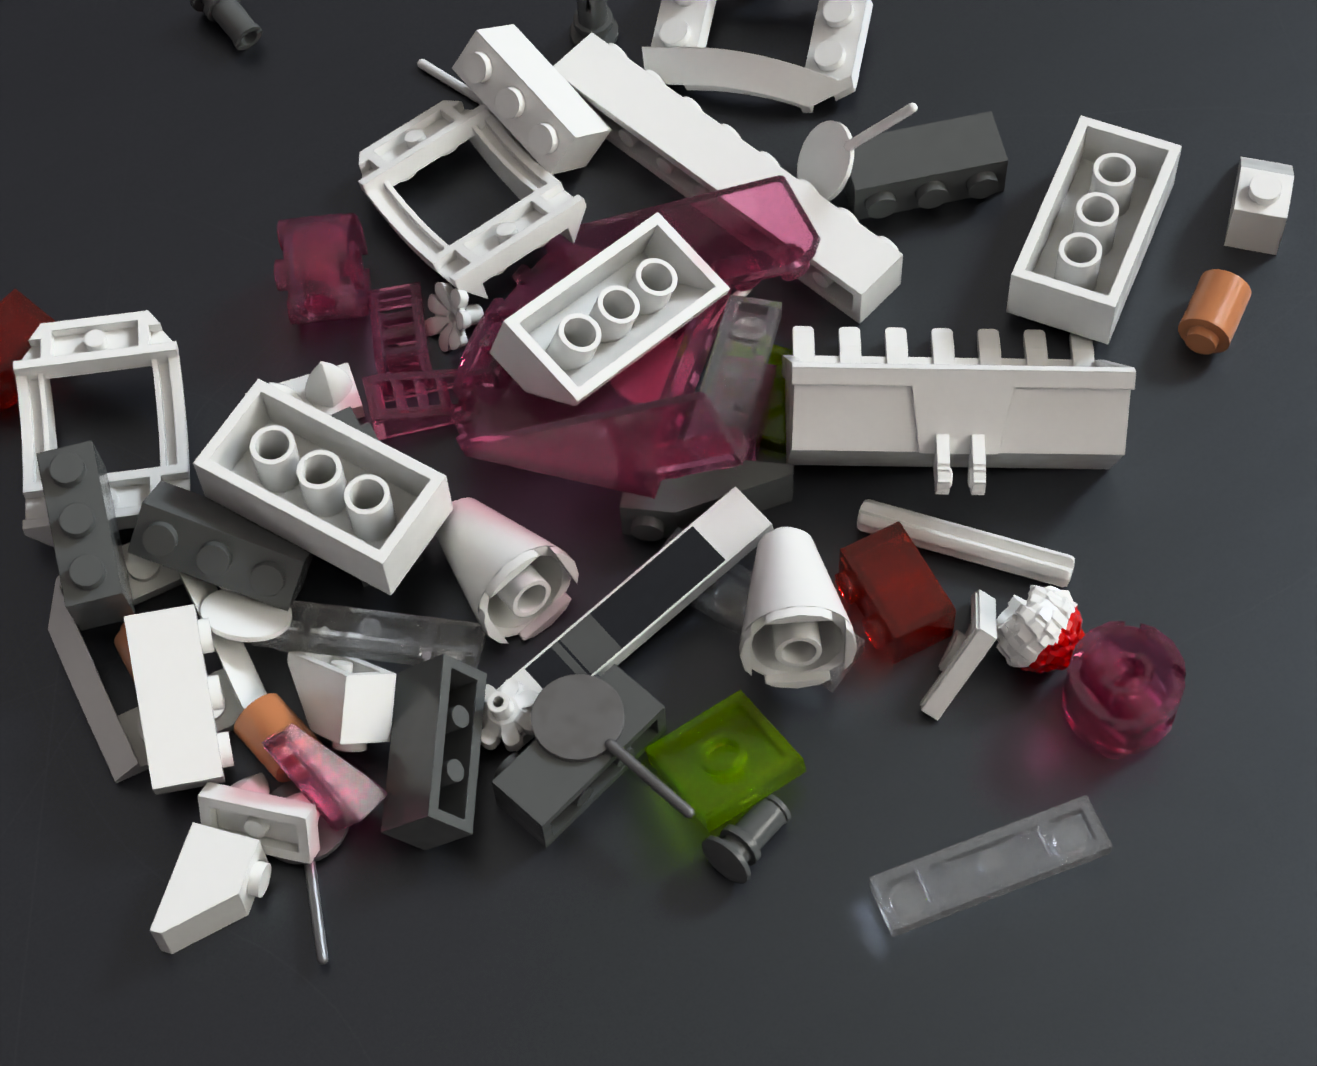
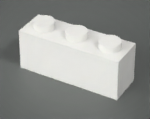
M514 24L476 30L452 67L456 74L551 175L586 167L612 130Z
M194 604L124 616L152 790L156 795L202 787L207 782L224 783L223 768L234 766L229 732L217 733L213 712L214 710L224 709L219 674L207 676L204 654L215 652L209 618L198 620Z

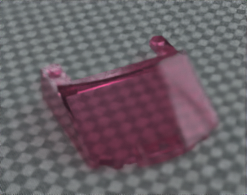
M778 175L580 225L574 244L561 234L552 238L544 246L548 253L532 269L528 265L522 264L515 271L512 277L517 286L505 301L503 298L493 299L466 345L453 384V391L459 398L458 407L451 410V421L459 433L456 440L464 454L475 459L655 499L661 481L664 479H677L686 475L718 469L725 470L743 465L748 451V441L742 431L736 427H726L706 394L695 392L733 287L738 291H747L757 286L761 280L781 276L785 281L795 280L808 271L810 261L816 254L821 239L786 178ZM657 212L730 288L724 297L576 406L525 392L489 353L505 319Z

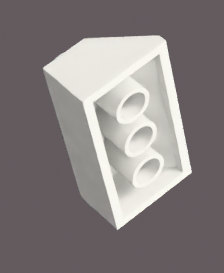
M657 212L505 319L489 353L525 392L576 406L724 297L730 288Z

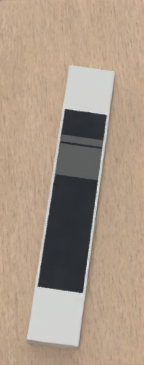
M735 486L509 679H516L522 683L523 692L534 690L540 693L549 683L567 675L585 674L602 676L614 664L618 666L757 547L760 539L768 532L774 530L772 523ZM523 731L521 733L524 741L523 746L535 736L528 735Z

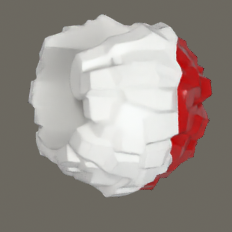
M1030 585L1028 599L1024 600L1013 595L1008 602V607L996 619L998 641L996 648L1006 658L1009 666L1018 667L1022 671H1032L1041 674L1045 671L1065 670L1078 655L1076 649L1085 638V633L1082 630L1083 619L1080 611L1077 609L1078 604L1073 602L1069 590H1060L1051 585L1047 587Z

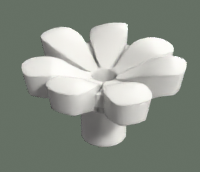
M437 282L434 288L436 294H430L428 298V308L435 314V317H430L426 320L425 328L429 336L440 334L438 340L439 347L443 352L462 348L467 344L468 339L465 329L472 325H480L484 319V312L479 304L468 305L469 296L466 291L453 289L450 283Z
M507 679L499 691L493 686L486 684L481 745L488 750H493L502 739L508 751L512 752L521 749L524 743L521 733L524 731L526 734L534 736L531 725V712L539 693L534 690L523 692V684L516 679Z

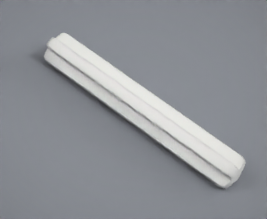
M871 499L863 501L857 516V528L860 531L1059 587H1067L1075 566V558L1069 554Z

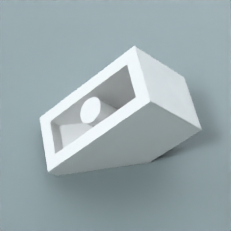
M1240 156L1224 246L1277 255L1291 200L1294 182L1292 165Z
M339 650L288 652L287 664L309 728L313 733L331 740L334 749L346 752L366 751L367 743L390 742L396 673Z
M192 822L150 928V932L161 951L174 954L249 915L255 897L261 898L265 894L272 871V866L268 863L269 861L259 839Z

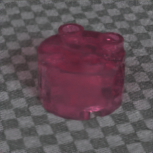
M336 213L279 220L277 233L284 259L275 260L274 276L278 291H288L287 308L291 324L302 325L367 316L371 302L370 268H363L362 255H368L358 216L355 213Z
M1110 621L1091 629L1075 645L1061 695V706L1068 723L1077 736L1110 759H1121L1128 754H1137L1156 746L1171 731L1185 689V661L1176 645L1155 627L1142 623L1140 628L1134 626H1124L1125 621Z

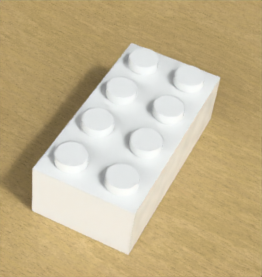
M1081 115L1011 273L1006 312L1108 345L1173 188L1182 146Z
M257 379L193 462L205 497L390 596L453 510L446 475L260 379Z

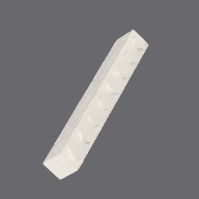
M591 32L553 65L562 77L612 129L606 137L608 141L860 324L901 284L903 254L899 252L897 246L891 240L872 233L861 225L849 210L843 207L837 208L819 195L816 188L810 182L795 178L781 168L772 155L765 151L759 152L742 140L731 126L724 123L720 124L704 113L698 103L692 98L682 97L665 85L657 73L649 69L644 70L630 60L625 52L616 44H608Z

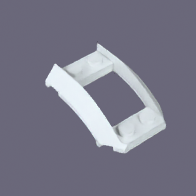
M661 0L651 47H642L644 70L649 69L657 73L665 85H684L686 90L730 92L768 98L800 107L803 113H813L814 105L832 96L837 101L856 92L873 3L871 0H819L805 67L761 55L706 47L717 0Z
M443 100L359 152V167L362 172V179L358 183L361 190L393 230L426 264L454 287L488 299V296L483 286L485 281L503 273L507 267L535 249L545 246L558 234H561L574 244L587 207L583 197L579 194L573 197L567 193L561 181L546 171L521 148L484 103L473 110L464 109L462 101ZM469 139L487 164L520 201L456 242L448 245L417 216L393 186L411 179L417 171L441 156L454 152L460 144Z
M148 310L40 323L28 340L31 346L22 360L13 361L22 439L23 495L25 497V520H22L23 532L25 536L54 547L36 453L58 448L50 379L152 366L158 417L160 466L107 473L118 530L135 528L142 502L161 480L190 491L187 420L177 342L172 341L166 335L159 321Z
M130 542L122 546L134 605L184 584L200 618V607L203 600L211 593L218 591L215 584L128 553ZM58 575L55 581L48 631L114 781L118 783L149 769L139 706L117 715L80 629L65 607L60 576ZM212 633L214 650L223 667L207 675L219 674L224 709L213 711L217 733L230 732L234 729V724L242 711L253 701L266 695L267 692L244 643L225 639Z

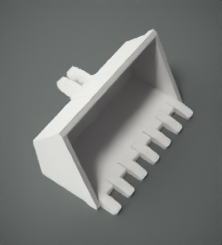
M795 326L792 329V355H782V376L785 378L786 464L933 467L935 494L949 495L953 480V473L950 467H968V487L970 488L971 495H984L986 468L1110 469L1125 455L1131 390H1135L1136 370L1134 367L1107 360H1095L1092 339L1073 333L1069 335L1071 359H1048L1045 332L1036 329L1024 331V358H1001L999 331L996 329L978 330V358L955 357L953 331L949 328L932 329V357H908L906 329L888 327L885 329L884 334L885 356H862L860 329L858 327H840L838 332L839 356L815 355L814 329L811 326Z

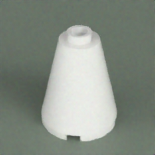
M466 497L452 501L453 510L435 536L482 630L498 643L509 644L505 637L519 635L525 641L537 636L550 627L567 609L572 599L566 592L571 578L576 583L578 582L579 573L575 561L563 549L474 498Z
M779 527L765 534L757 545L739 643L740 658L746 672L752 676L753 669L764 675L765 684L773 687L798 689L820 685L831 679V670L844 663L845 670L853 662L857 650L855 631L812 537L801 529Z

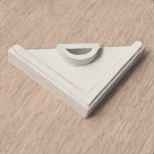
M980 589L971 596V623L966 634L955 630L938 666L942 673L920 702L921 711L937 721L997 640L996 599Z

